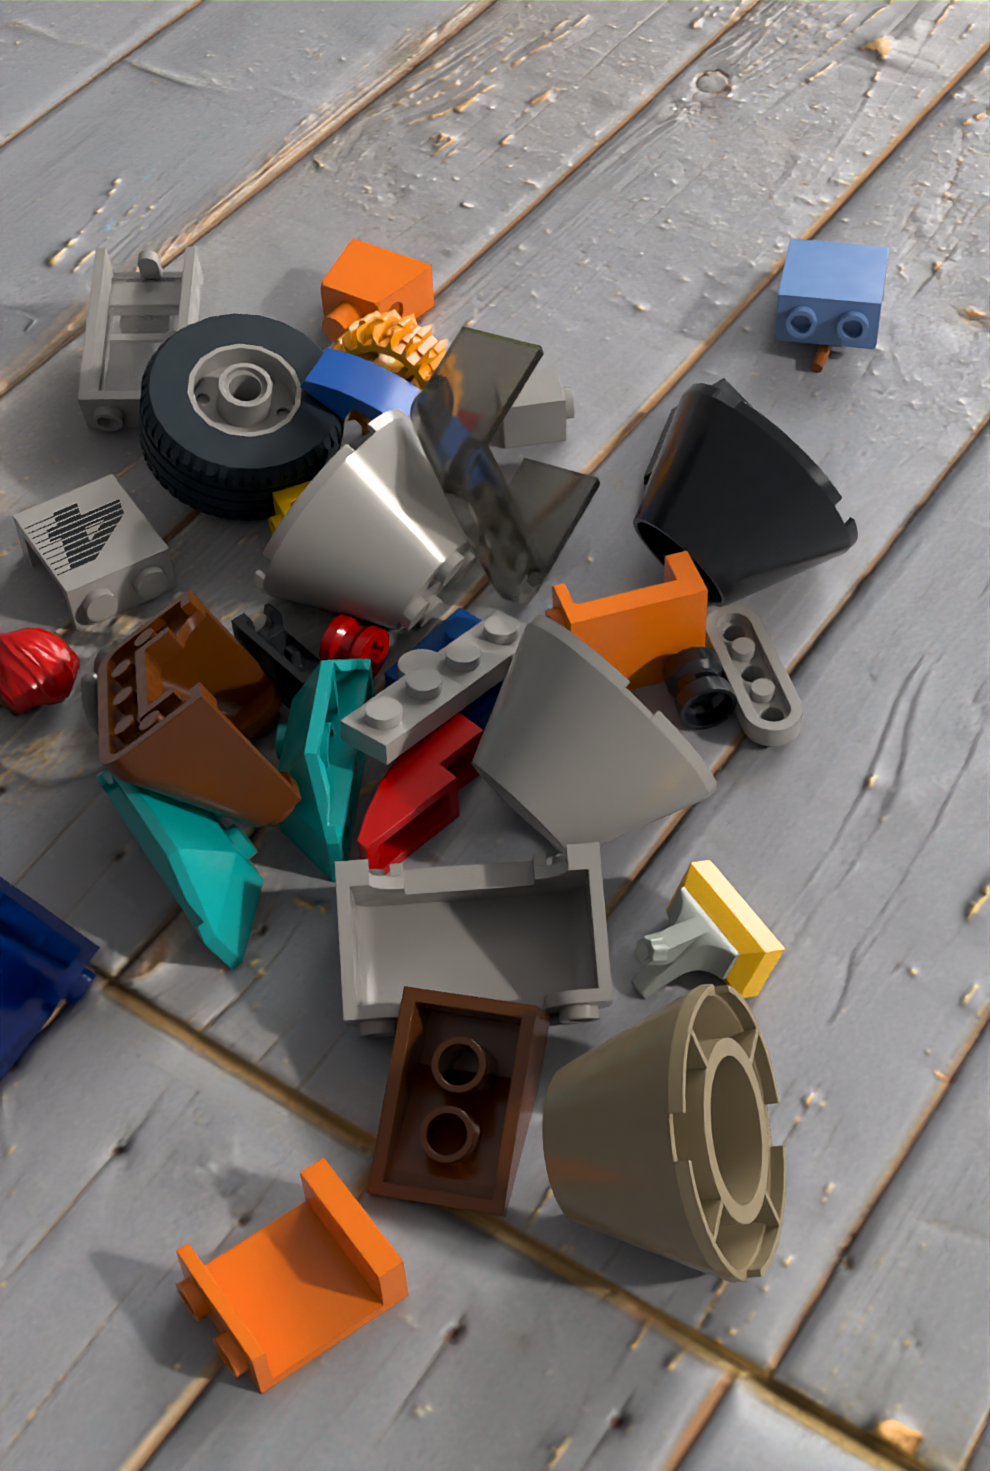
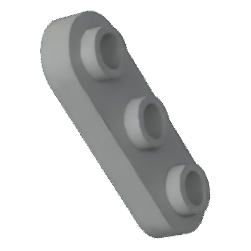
M726 605L715 609L706 619L705 647L712 649L717 655L723 669L722 678L728 681L736 696L737 705L734 711L744 733L752 741L764 746H781L790 743L800 733L803 706L761 617L752 609L740 605Z

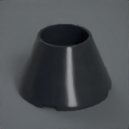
M696 383L690 386L680 398L633 520L638 536L655 558L664 566L666 555L688 551L708 589L707 602L722 607L846 553L858 539L857 525L851 517L844 523L835 507L842 499V496L819 466L785 432L743 400L733 408L716 399L721 392L718 387L705 383Z

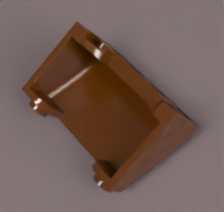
M190 589L119 642L105 656L97 672L99 759L118 780L254 827L267 824L269 826L277 825L291 814L295 805L301 801L297 782L288 772H278L249 741L253 736L261 737L267 734L278 723L280 719L279 709L282 705L280 686Z

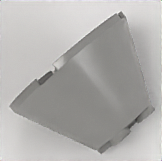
M393 409L368 423L366 428L373 435L356 450L345 444L318 472L284 516L262 553L271 561L266 575L260 570L255 572L254 583L263 593L339 615L342 613L356 617L358 620L391 629L402 630L406 628L410 630L416 623L421 627L427 624L443 603L437 595L450 580L458 583L472 568L477 556L469 551L471 541L411 418L402 410Z

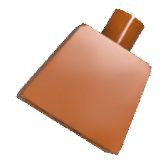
M355 238L346 246L322 280L320 287L324 314L322 329L325 335L333 342H336L345 333L344 330L354 321H359L367 314L373 313L376 310L380 314H384L395 309L401 319L414 313L415 319H417L434 306L432 265Z

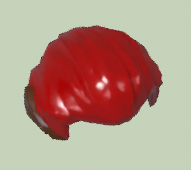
M23 628L8 633H0V708L4 706L13 715L18 716L27 713L28 709L37 705L63 703L70 696L78 670L80 669V659L56 632L51 633L42 628Z

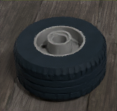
M233 313L208 317L180 329L176 334L167 338L151 356L141 381L139 438L144 460L147 461V466L153 472L155 479L174 498L208 515L229 520L247 521L275 516L272 493L313 480L318 472L341 448L345 419L341 418L300 387L324 350L304 333L284 322L250 314Z

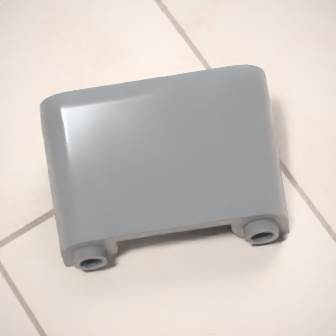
M599 842L566 844L567 855L553 857L552 864L548 865L546 853H533V860L417 869H404L403 863L389 864L390 876H385L384 870L369 869L368 859L335 861L343 1021L345 1024L359 1027L361 1038L395 1036L404 986L536 1005L547 1014L559 1013L560 1023L565 1024L599 1020V1009L609 1007L613 1003Z

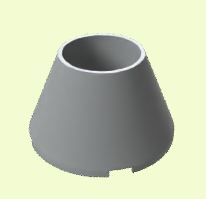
M538 614L536 618L526 624L471 762L475 770L490 787L534 830L564 855H567L566 844L599 842L601 846L708 798L718 787L716 779L701 756L660 710L653 715L626 688L630 681L594 649L562 625L546 616Z

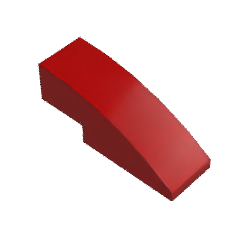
M458 712L397 757L380 782L366 811L357 840L359 859H368L369 869L384 870L386 875L390 872L389 864L403 862L460 816L458 791L479 775L471 762L483 735V730Z

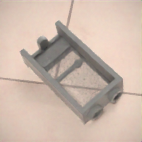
M196 246L185 247L183 272H163L158 255L150 250L141 251L138 255L140 272H114L106 248H96L77 398L88 428H98L104 431H117L121 428H140L141 381L148 361L151 360V356L167 338L176 334L180 329L198 322L204 276Z

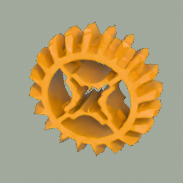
M395 309L384 314H380L376 310L373 313L367 314L359 321H354L344 330L345 333L336 340L335 346L332 349L358 356L395 373L426 393L445 408L455 419H458V415L461 412L459 408L463 405V400L466 397L465 393L461 390L466 376L454 370L460 357L450 356L446 353L445 348L448 339L437 341L431 335L432 324L420 328L417 326L414 313L401 319ZM353 408L348 414L346 422L356 420L362 426L361 436L372 433L366 428L371 421Z

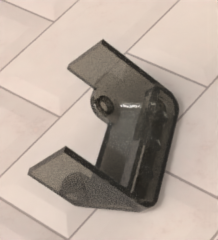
M462 326L424 389L414 398L411 405L410 418L415 434L439 485L498 596L504 600L526 605L538 593L598 490L600 482L597 477L524 457L511 481L507 484L488 445L544 352L540 345Z

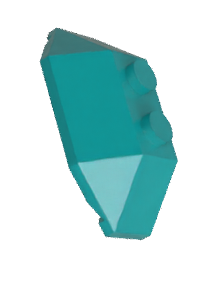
M371 659L321 660L292 699L288 723L279 724L276 733V756L280 760L277 771L288 772L295 779L299 786L301 801L295 805L291 814L279 823L280 830L332 882H336L335 861L349 860L366 759L364 752L341 740L340 720L375 696Z
M104 769L95 776V779L107 794L204 944L234 970L244 960L264 881L250 860L251 857L258 853L257 849L236 823L227 828L221 819L223 816L118 780L108 769Z

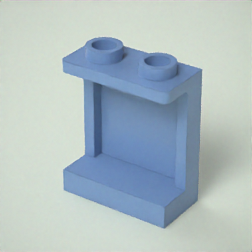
M790 238L778 292L775 339L874 349L877 345L889 247Z

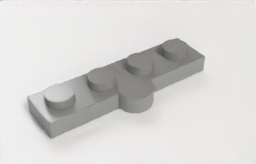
M496 610L438 652L417 649L403 654L398 659L397 664L398 680L340 720L341 740L388 765L505 679L526 624Z

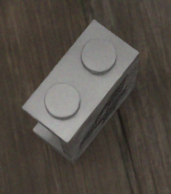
M113 474L13 515L24 556L32 567L43 563L63 591L72 625L77 632L177 588L169 547Z

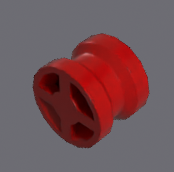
M342 613L334 618L324 633L319 651L320 662L321 660H329L331 658L335 660L371 659L374 679L382 668L388 654L389 634L386 630L377 626L362 627L356 617Z

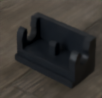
M267 603L264 605L263 612L266 615V622L260 630L255 632L256 628L252 620L243 613L231 620L234 638L277 682L281 690L282 703L290 709L292 699L313 673L320 660L284 629L281 613L274 606Z

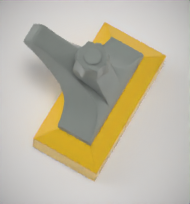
M710 860L691 862L665 909L669 917V928L643 936L641 940L637 941L635 952L639 962L644 963L645 966L631 982L644 999H648L675 978L687 972L700 970L716 975L726 985L733 987L743 999L754 997L759 994L785 948Z

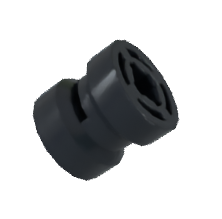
M691 647L681 650L667 661L662 671L663 680L668 692L676 698V711L681 722L686 727L694 730L708 729L721 724L730 717L737 705L736 696L728 681L722 678L723 669L721 663L712 649Z

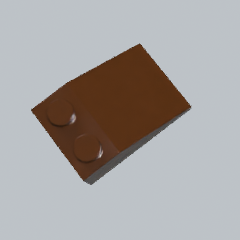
M404 986L367 1193L505 1217L540 1084L550 1016L536 1005Z

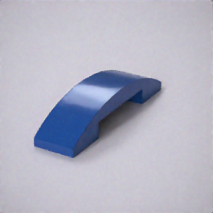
M326 348L300 386L343 419L347 417L353 408L370 421H373L387 411L393 409L402 410L411 418L435 469L439 471L438 475L448 496L474 516L482 508L499 478L495 467L482 447L457 419L416 386L375 363L346 352Z

